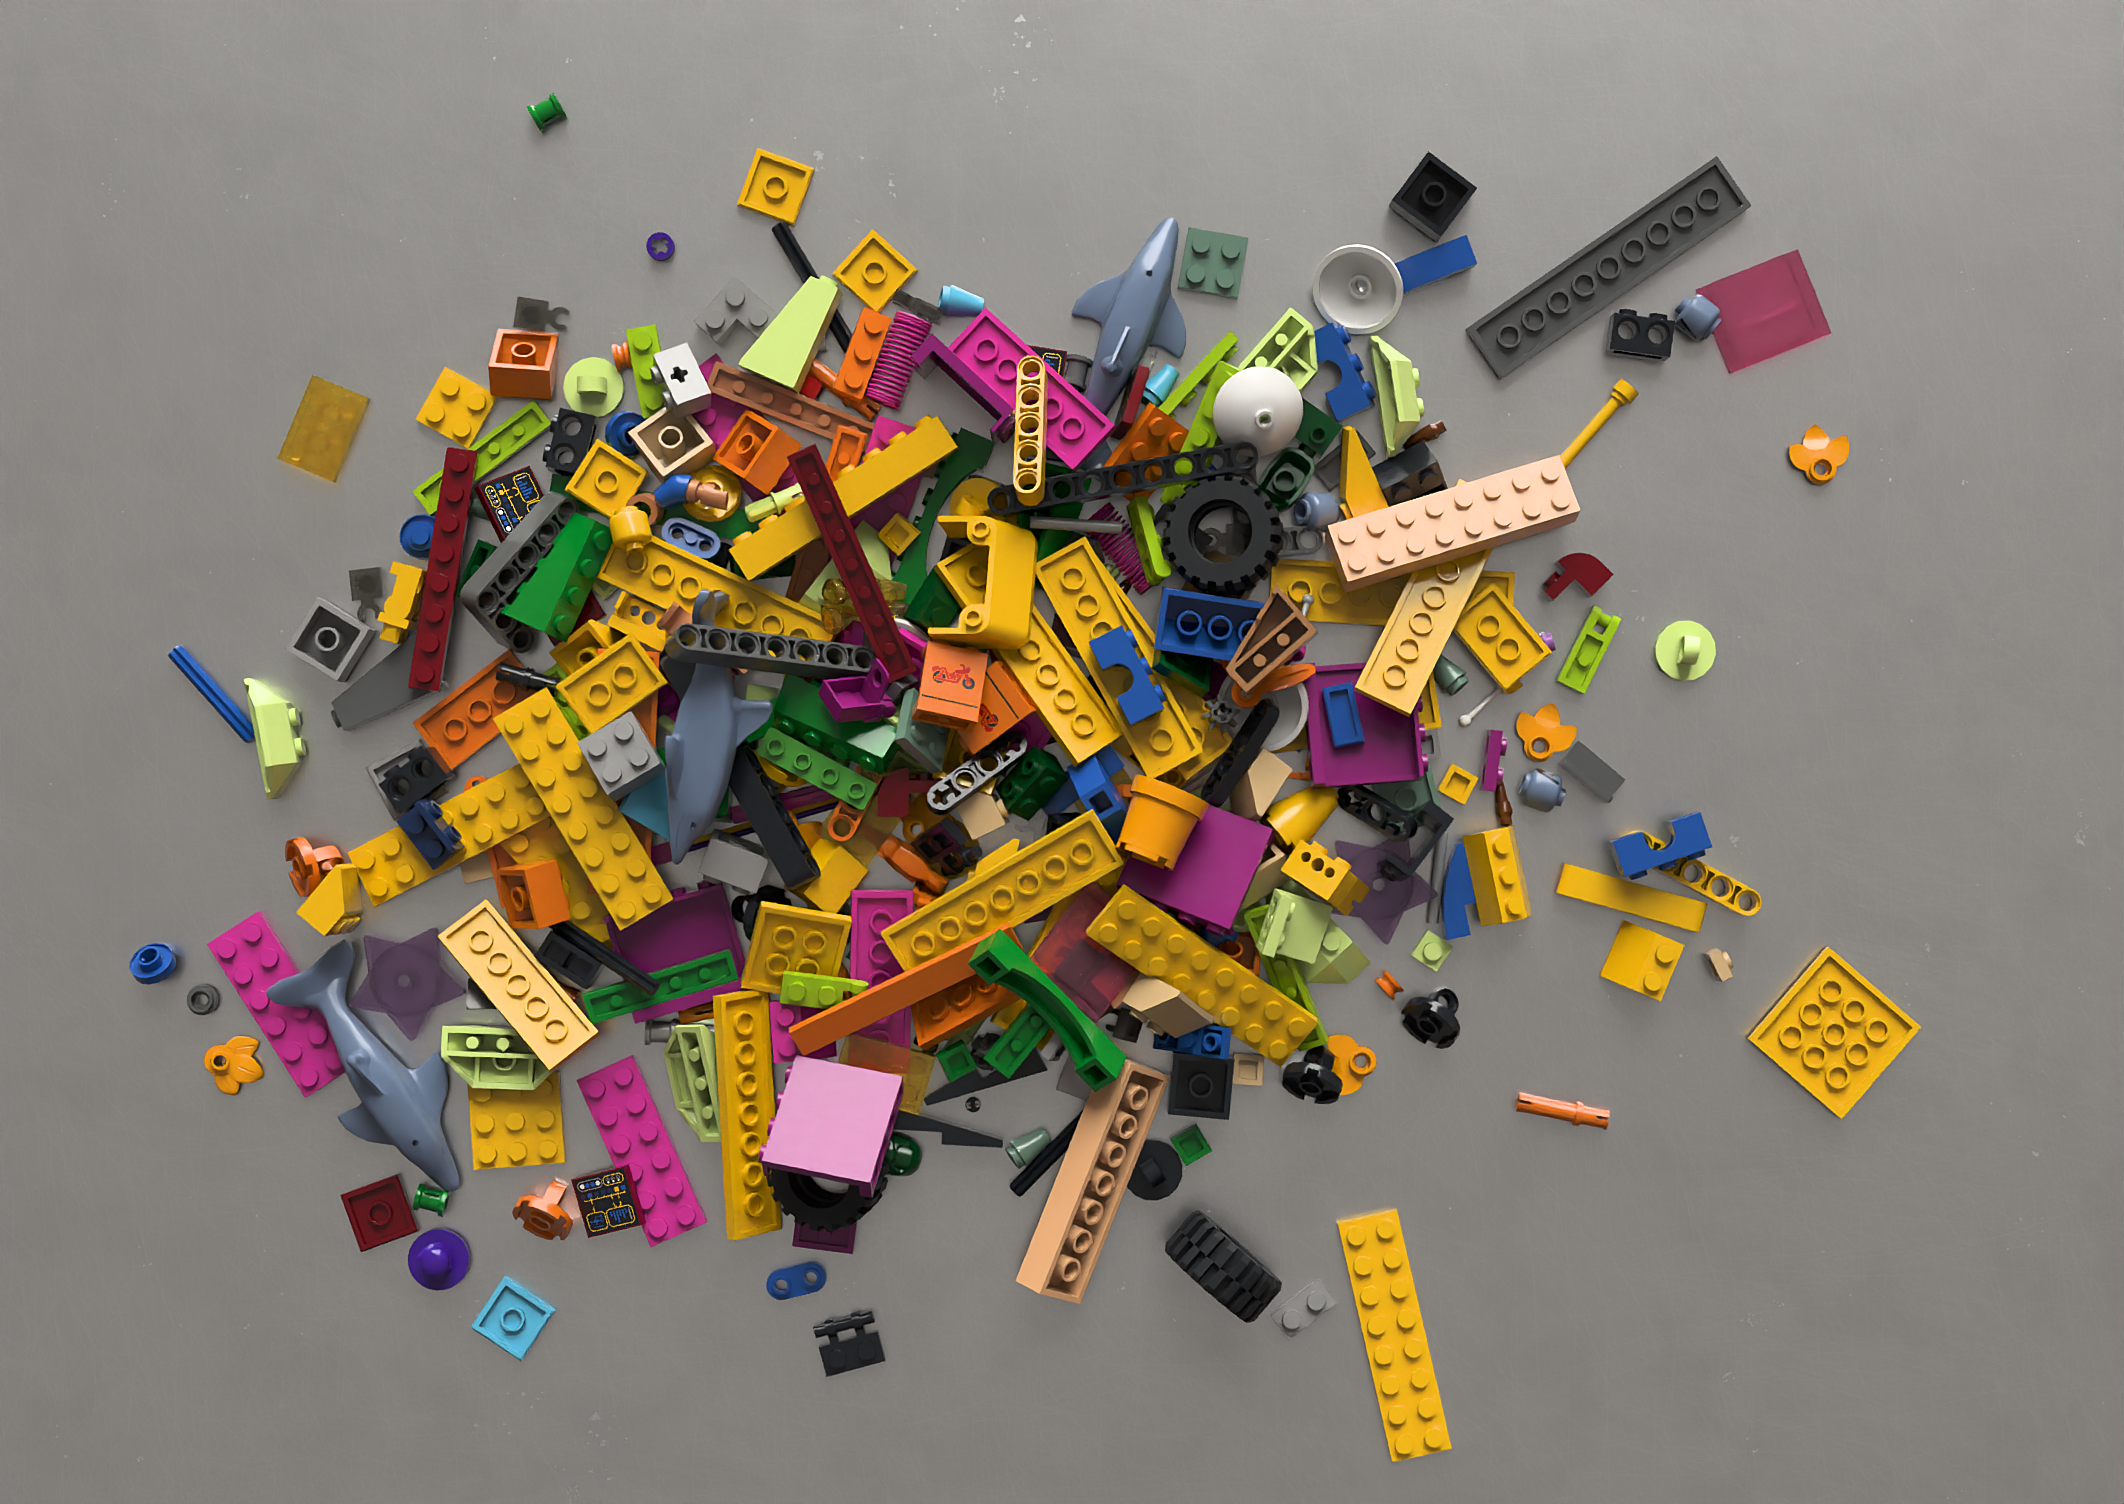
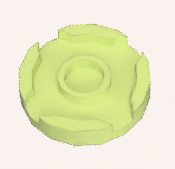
M591 357L582 359L572 365L565 375L563 390L566 401L574 411L602 418L610 415L621 404L625 386L622 375L613 364L605 359Z
M1677 621L1667 626L1657 636L1654 645V659L1666 676L1678 681L1695 680L1705 675L1712 667L1716 656L1715 641L1711 633L1701 624L1693 621Z

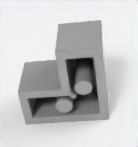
M734 276L694 322L721 346L739 324L758 339L778 314Z

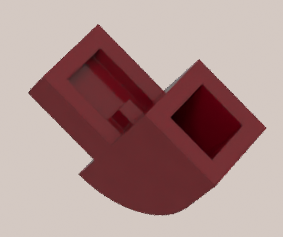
M1572 553L1554 563L1562 573L1559 575L1555 571L1543 583L1546 589L1541 594L1551 602L1572 582L1589 598L1614 574L1596 557L1586 553Z
M902 768L892 772L884 779L879 788L877 817H910V793H928L931 787L940 780H934L932 778L933 774H916V780H910V768Z

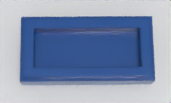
M1352 682L1322 688L1334 748L1364 743L1365 740Z

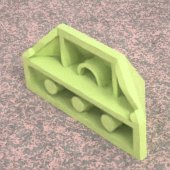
M1290 307L1238 368L1245 370L1261 366L1277 369L1286 374L1301 393L1318 373L1313 325ZM1268 414L1261 415L1259 419H1267Z
M1371 336L1368 344L1387 460L1395 457L1420 423V417L1424 416V406L1422 398L1417 399L1415 387L1420 386L1418 369H1412V363L1408 358L1378 336Z
M863 520L855 529V533L881 591L884 593L892 583L888 546L876 536L879 532ZM831 559L798 604L841 623L838 630L840 632L852 620L860 621L836 565L833 559Z
M244 679L266 798L279 799L302 766V756L306 755L304 740L302 737H298L296 727L300 725L299 713L297 708L292 707L291 702L258 680Z
M1292 879L1277 888L1312 899ZM1274 890L1266 896V905L1270 904ZM1331 918L1329 919L1315 963L1311 964L1297 959L1306 983L1349 984L1371 964Z
M703 1024L677 1025L674 1027L673 1034L663 1051L676 1109L686 1123L697 1133L696 1136L701 1142H721L715 1033Z
M442 1026L441 1058L472 1088L535 1090L552 1074L511 1026Z

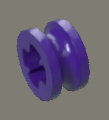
M657 232L648 238L646 248L654 260L666 261L673 256L675 244L668 234ZM663 240L668 241L665 244L668 248L666 253L660 251L658 254L653 252L656 250L653 246L656 241L660 243Z

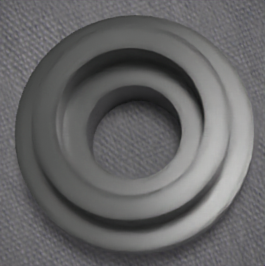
M208 985L195 986L187 995V1005L197 1015L210 1014L217 1007L218 995ZM201 994L206 995L208 998L205 1006L199 1003L198 999Z

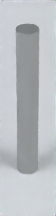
M1030 516L1029 528L1121 534L1122 522Z
M1444 833L1434 847L1427 923L1439 924L1448 833Z

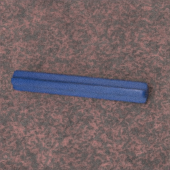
M177 646L168 654L169 658L240 738L246 743L253 741L255 735L251 722L184 647Z

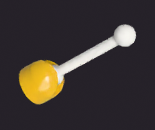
M1517 681L1505 692L1497 684V689L1468 715L1460 717V725L1468 727L1471 724V720L1500 693L1512 694L1520 689L1523 684Z

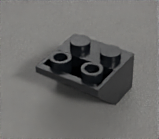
M1424 441L1372 467L1389 507L1448 489L1438 460Z

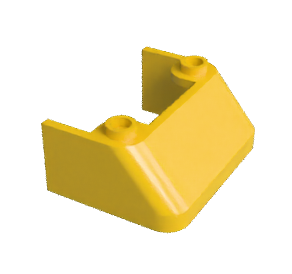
M938 516V523L949 538H969L975 546L989 547L985 604H972L963 609L959 617L958 628H928V635L933 641L943 640L951 646L960 648H1022L1028 643L1031 636L1038 550L1036 538L1031 531L988 516Z

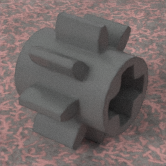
M1218 694L1215 704L1210 701L1204 704L1209 712L1203 714L1201 719H1208L1210 723L1209 731L1215 727L1220 728V733L1224 734L1227 724L1233 728L1237 726L1238 723L1232 718L1237 716L1241 710L1234 709L1232 698L1229 701H1224L1221 695ZM1219 708H1221L1222 713H1227L1223 721H1221L1220 716L1214 715Z
M987 1032L984 1037L978 1035L971 1044L973 1049L970 1054L973 1056L972 1058L978 1068L993 1070L994 1067L983 1058L1000 1038L999 1035Z

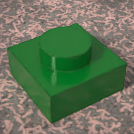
M962 1039L935 1054L950 1083L977 1069L966 1043Z
M1197 1124L1170 1139L1185 1166L1212 1152Z

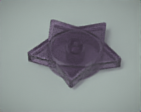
M1389 838L1374 847L1339 840L1334 842L1336 856L1352 865L1353 867L1350 872L1370 888L1361 904L1356 900L1352 901L1351 904L1354 907L1348 916L1361 918L1385 945L1389 944L1404 911L1438 896V893L1416 872L1402 882L1397 880L1392 882L1379 872L1381 867L1376 863L1380 858L1391 854L1402 864L1406 865L1411 858L1409 840L1395 842ZM1376 879H1382L1384 882V888L1380 891L1373 888V882ZM1333 908L1332 913H1331V914L1344 915V914H1342L1341 912H1339L1338 910H1336L1335 908Z
M431 928L403 943L365 935L363 940L368 974L351 1000L350 1007L387 1013L408 1040H415L433 1007L466 994V990L441 964L438 928ZM402 975H407L410 979V983L406 987H403L400 982Z

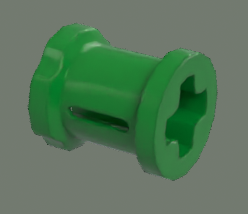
M554 92L541 103L535 106L531 104L527 106L540 131L544 129V125L558 117H566Z
M420 1183L414 1197L413 1210L418 1211L421 1208L437 1212L438 1216L443 1217L448 1206L450 1192L429 1189L425 1187V1184Z

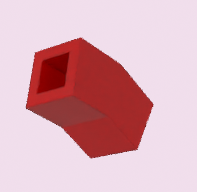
M807 374L799 394L818 401L825 386L822 382Z

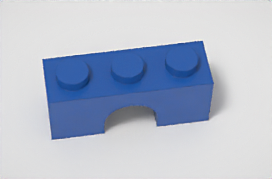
M1332 322L1315 330L1318 366L1327 361H1332L1340 367L1342 373L1340 384L1335 389L1325 393L1337 421H1344L1375 406L1373 399L1376 398V393L1372 384L1369 381H1364L1360 372L1364 370L1363 364L1357 353L1352 354L1348 343L1351 342V338L1345 326L1340 327L1339 323Z
M1121 625L1089 641V645L1103 672L1120 666L1128 669L1133 675L1132 687L1126 693L1117 697L1131 727L1164 711L1162 703L1167 700L1159 684L1153 687L1148 677L1153 672L1145 657L1138 658L1134 648L1139 645L1131 629L1125 632Z
M1694 812L1667 821L1670 839L1668 844L1661 850L1651 849L1645 842L1642 832H1635L1608 841L1620 876H1629L1630 880H1634L1648 875L1646 869L1658 866L1660 871L1677 865L1676 859L1687 856L1689 861L1705 856V849L1711 848L1712 844L1701 812Z

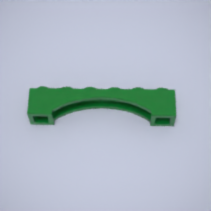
M962 427L958 434L953 432L951 435L959 449L950 454L946 462L943 460L939 462L934 474L938 481L934 490L928 488L923 498L922 505H925L926 508L922 517L916 515L912 523L921 534L901 556L897 557V560L901 561L897 573L891 571L892 583L887 588L889 589L887 595L907 605L911 604L927 578L929 538L942 506L951 493L969 475L977 470L982 473L984 472L995 447V442Z
M998 929L979 942L968 965L988 985L996 983L1012 991L1032 1006L1047 1021L1068 1050L1076 1066L1075 1072L1090 1088L1097 1092L1116 1080L1127 1056L1001 929Z

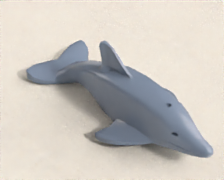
M1166 218L1157 226L1124 273L1099 282L1087 289L1076 301L1072 309V315L1093 319L1101 326L1086 399L1105 416L1113 407L1149 347H1162L1178 358L1184 353L1186 327L1183 316L1171 293V281L1179 233L1178 223L1174 218ZM1106 440L1081 465L1080 469L1086 471L1102 468L1112 454ZM1046 447V460L1063 462Z
M702 589L693 605L692 624L715 627L714 619L728 603L730 595L721 591L714 593L708 589ZM709 642L710 646L717 650L716 646ZM696 663L691 684L680 703L673 735L666 736L665 778L668 789L670 846L672 861L676 865L683 861L689 848L705 833L716 817L729 784L737 747L750 734L766 723L772 713L773 706L768 700H742L736 696L732 669L730 667Z
M345 939L331 946L310 969L281 979L269 987L266 994L274 1003L320 1011L326 1019L348 1079L362 1101L357 1108L338 1115V1120L345 1129L366 1141L396 1146L403 1156L419 1167L438 1186L448 1192L456 1191L459 1187V1176L440 1124L441 1113L448 1092L446 1064L441 1058V1054L435 1052L420 1067L415 1069L406 1068L349 1010L346 1005L345 994L355 957L351 942Z

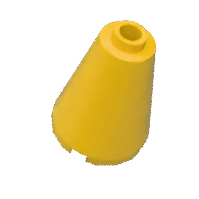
M1310 786L1269 805L1264 815L1258 820H1260L1261 825L1273 829L1275 834L1273 843L1289 858L1300 840L1309 843L1338 807L1337 799L1339 795L1334 788L1311 789Z

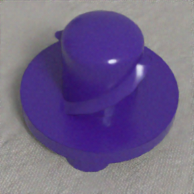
M444 1228L429 1230L420 1235L413 1242L408 1254V1266L413 1278L421 1286L437 1291L446 1290L458 1284L466 1275L471 1261L469 1250L464 1240L456 1233Z

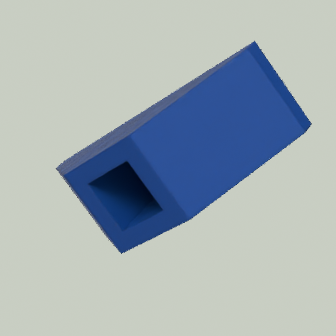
M1093 754L1076 767L1073 764L1067 766V770L1087 811L1094 810L1116 846L1128 807L1096 754Z
M1209 1024L1178 1038H1174L1165 1032L1162 1037L1155 1033L1153 1049L1229 1059L1231 1028L1222 1027L1218 1024Z

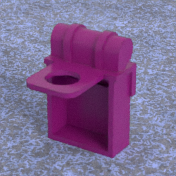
M879 659L873 660L868 676L862 675L823 680L818 693L837 723L862 720L863 723L880 721L881 716L890 718L896 713L893 700L885 693L890 676ZM877 669L880 671L882 676L881 684L877 681V679H875V672Z

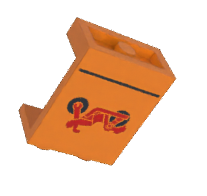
M943 640L928 641L921 654V657L924 658L918 700L912 709L911 720L971 733L978 722L988 654L982 653L974 647L960 648L951 646Z
M1002 660L996 661L986 668L979 717L971 733L956 730L960 735L958 741L968 753L971 751L973 755L985 749L984 747L1022 719L1029 718L1037 711Z

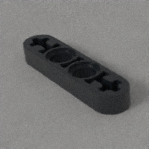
M1261 700L1252 709L1204 784L1201 791L1202 800L1217 808L1225 803L1275 726L1280 714L1277 706L1266 700Z
M1015 731L1004 734L932 786L927 794V807L929 811L936 815H945L1021 761L1027 750L1025 737ZM1008 742L1013 745L1018 743V752L1013 749L1008 751L1004 757L1006 762H1004L1001 754L1007 750ZM985 758H992L997 762L998 766L993 771H985L980 766V762ZM967 775L972 778L974 784L968 789H962L956 783L957 778ZM948 785H950L953 792L946 797V804L943 805L941 802L935 804V795L938 794L939 797H944L949 793Z

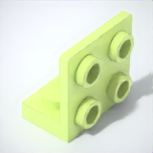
M1275 888L1256 947L1262 954L1274 957L1275 953L1311 964L1315 963L1333 907L1327 903Z

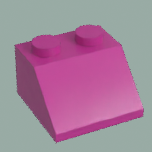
M772 1000L769 1002L774 1063L794 1062L796 1055H803L789 1034V1027L827 1009L780 1003V1000ZM836 1041L804 1057L814 1059L837 1057Z

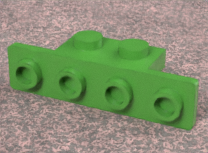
M772 727L768 729L756 751L759 756L852 806L865 810L877 788L875 782L849 769L850 762L845 759H840L835 755L830 759L821 754L823 751L821 747H813L808 743L804 745Z

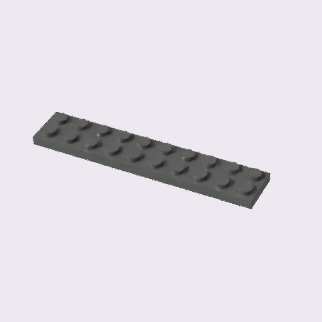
M1716 156L1469 326L1466 331L1495 373L1502 379L1751 207V204Z

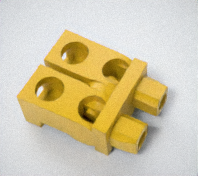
M393 561L389 573L397 575L392 595L384 603L385 612L379 613L377 621L384 622L380 639L402 644L407 640L409 630L417 631L418 621H415V619L420 615L427 570Z

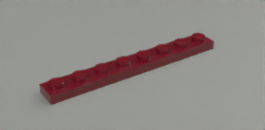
M816 443L788 455L787 459L876 657L889 673V683L916 672L915 664Z
M447 447L408 684V687L412 689L441 692L479 458L478 451Z

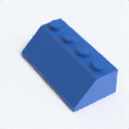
M1162 587L1154 649L1231 661L1265 602Z

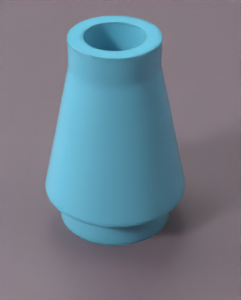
M950 285V287L942 286L938 310L944 311V314L979 315L982 312L984 298L977 297L953 285Z
M1165 364L1160 371L1147 380L1141 402L1146 406L1151 402L1156 407H1159L1167 399L1175 381L1180 376L1178 371L1169 364Z

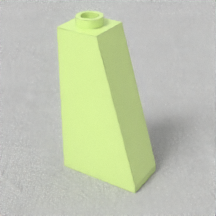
M822 275L820 279L810 276L741 358L738 365L747 372L799 393L843 296L841 290L836 287L838 283Z

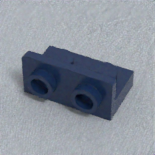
M427 798L417 801L414 804L415 807L401 817L397 823L431 868L436 870L465 846L460 841L462 837L454 826L448 825L443 819V811L439 805Z

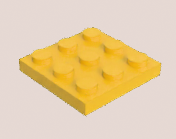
M761 901L740 982L741 988L781 994L784 970L838 977L852 923L851 916Z
M554 1071L535 1090L472 1088L467 1083L474 1170L567 1162L560 1071Z

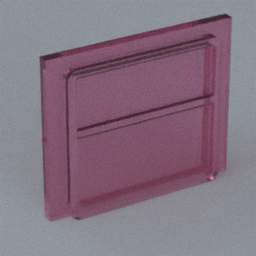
M1798 249L1696 289L1697 295H1703L1720 309V316L1718 318L1722 321L1712 334L1715 337L1729 374L1831 334L1816 296V291L1812 286Z
M1093 881L1081 888L1030 959L1086 1016L1097 1023L1136 968L1086 934V929L1113 898V896Z

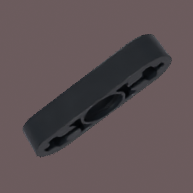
M1347 786L1339 789L1337 801L1343 810L1391 840L1403 842L1412 839L1416 835L1418 826L1412 815L1365 786ZM1354 791V798L1358 801L1351 803V796L1348 793ZM1374 804L1379 805L1383 810V817L1380 821L1375 820L1371 814V808ZM1404 822L1403 828L1406 832L1399 833L1400 827L1395 823Z

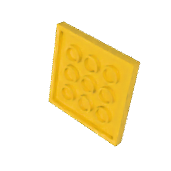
M1826 947L1747 1039L1839 1119H1843L1919 1031L1921 1026L1832 949Z

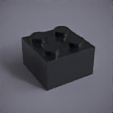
M1428 151L1392 199L1389 207L1434 241L1438 242L1472 197L1477 187Z
M1172 1052L1167 1113L1170 1115L1229 1120L1234 1057L1229 1056V1059H1219Z

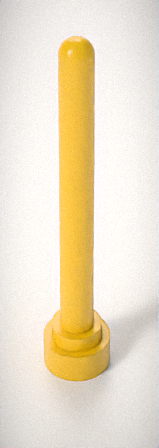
M1620 379L1612 388L1614 391L1611 393L1612 398L1560 456L1565 469L1621 405L1625 406L1627 403L1631 404L1639 395L1629 383Z

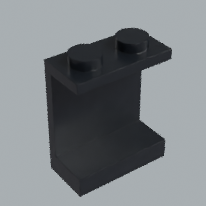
M1431 800L1420 805L1412 815L1429 828L1431 832L1406 865L1402 864L1391 854L1377 861L1376 864L1381 867L1379 872L1388 880L1402 882L1410 878L1453 822L1454 818Z

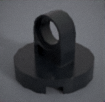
M765 885L760 887L756 894L740 895L733 900L731 905L732 915L735 920L743 923L745 936L750 942L761 901L792 906L791 900L785 897L784 893L786 891L773 885ZM746 900L748 904L746 906L745 913H743L742 905Z
M1446 988L1432 993L1428 998L1421 996L1411 998L1401 1011V1014L1405 1016L1402 1023L1407 1031L1418 1041L1426 1044L1429 1040L1433 1043H1438L1435 1048H1449L1460 1035V1025L1454 1016L1459 1007L1458 998L1453 991ZM1439 996L1446 999L1448 1009L1438 1002Z
M1323 1045L1311 1048L1303 1062L1288 1064L1284 1069L1282 1086L1290 1094L1304 1100L1305 1095L1316 1098V1104H1331L1338 1101L1343 1083L1331 1071L1335 1059L1334 1054Z
M1146 1139L1127 1188L1135 1196L1144 1200H1160L1170 1196L1178 1188L1182 1178V1163L1178 1153L1168 1143L1160 1140Z

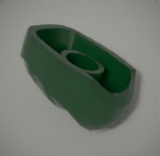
M1287 447L1266 467L1257 486L1266 493L1275 505L1278 513L1287 511L1297 502L1312 477L1315 469L1314 461L1303 451L1295 447Z
M893 1131L886 1151L887 1154L884 1158V1161L889 1162V1172L887 1175L899 1177L912 1175L921 1164V1148L915 1138L902 1132Z

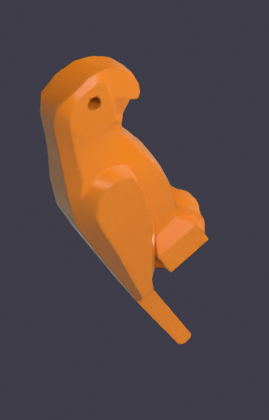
M862 821L858 831L876 846L877 855L910 882L919 881L935 893H943L949 884L948 879L938 873L912 845L893 834L885 835Z

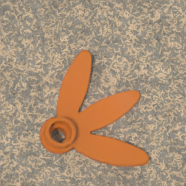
M1219 659L1228 676L1235 682L1231 691L1234 703L1245 709L1255 707L1261 701L1262 693H1271L1293 687L1308 679L1316 671L1315 667L1311 664H1292L1281 667L1260 684L1251 696L1245 697L1241 694L1243 690L1241 686L1226 670L1230 661Z

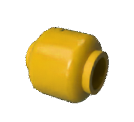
M627 506L616 510L614 516L609 520L613 545L617 549L625 550L627 554L643 551L644 546L652 539L648 516L644 511L638 510L636 506Z

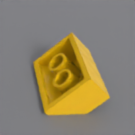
M1514 825L1462 836L1481 926L1503 924L1531 916L1532 909Z
M353 864L335 865L296 912L323 936L344 934L346 931L350 933L361 920L358 915L362 912L363 907L357 867Z

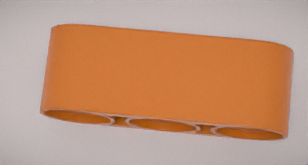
M858 764L855 772L862 775L863 768ZM885 772L883 775L879 773L876 780L873 781L877 784V788L865 810L853 809L849 803L840 799L828 824V832L834 840L840 842L849 841L856 835L884 779ZM840 819H846L851 825L850 833L845 837H841L835 832V823Z

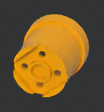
M1135 774L1130 793L1133 795L1115 848L1123 853L1126 849L1133 852L1132 857L1162 869L1166 866L1169 871H1173L1196 822L1202 821L1209 804L1199 797L1175 786L1147 776Z

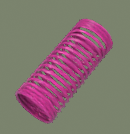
M897 311L895 314L894 323L891 324L892 328L889 329L890 333L887 334L888 338L885 339L886 343L883 344L884 348L881 349L882 353L879 354L880 358L877 359L878 363L875 364L876 368L873 369L874 373L871 374L872 378L869 379L870 384L867 385L868 387L864 393V396L869 397L874 402L895 410L899 409L902 400L875 388L882 389L901 398L904 395L875 382L903 393L906 390L877 377L907 388L908 385L901 381L909 383L910 380L903 376L912 377L911 374L903 370L914 372L913 369L905 366L914 367L912 362L907 361H912L909 355H912L914 352L911 350L916 351L918 349L916 346L920 347L922 343L918 341H925L920 336L928 337L927 334L930 333L929 331L932 327L927 321L901 311ZM896 326L902 327V328H904V329H906V330H908V331H910V332L901 330V329L897 328ZM894 331L900 332V333H902V334H904V335H906V336H908V337L899 335V334L895 333ZM892 336L898 337V338H900V339H902V340H904V341H906V342H908V343H905V342H903V341L897 340V339L893 338ZM890 341L896 342V343H898V344H900V345H902V346H904V347H906V348L897 346V345L891 343ZM889 347L896 348V349H898V350H900V351H902V352H904V353L895 351V350H893V349H891V348H889ZM887 352L894 353V354H896V355H898V356H900V357H902V358L893 356V355H891V354H889V353H887ZM885 357L892 358V359H894V360H896V361H898V362H900V363L891 361V360H889V359H887V358H885ZM883 362L890 363V364H892V365H894V366H896V367H898V368H901V369H903V370L894 368V367L889 366V365H887V364H885V363H883ZM881 367L888 368V369H890V370H892V371H894V372H896V373H899V374H901V375H903V376H900V375H898V374L889 372V371H887V370H885V369H883V368H881ZM879 372L886 373V374H888V375H890V376H892V377H894V378H897V379H899V380H901V381H898V380H896V379L887 377V376H885V375H883V374H881V373H879Z
M1109 502L1088 520L1103 521L1115 510V507ZM1118 511L1112 514L1105 521H1110L1111 519H1113L1118 514ZM1122 515L1118 516L1114 521L1120 520ZM1128 523L1122 527V532L1129 526ZM1129 528L1115 541L1113 540L1119 534H1114L1108 538L1112 533L1085 532L1087 535H1091L1090 538L1099 541L1102 552L1106 551L1105 556L1110 555L1108 560L1113 559L1112 564H1116L1115 568L1121 567L1119 572H1123L1122 576H1127L1126 580L1132 578L1130 584H1134L1133 588L1139 595L1144 594L1153 586L1147 582L1145 573H1143V567L1140 568L1142 562L1140 561L1135 565L1141 560L1140 555L1134 559L1139 554V551L1137 550L1129 556L1137 548V544L1124 553L1136 542L1134 538L1123 547L1134 536V533L1118 544L1132 531V528Z

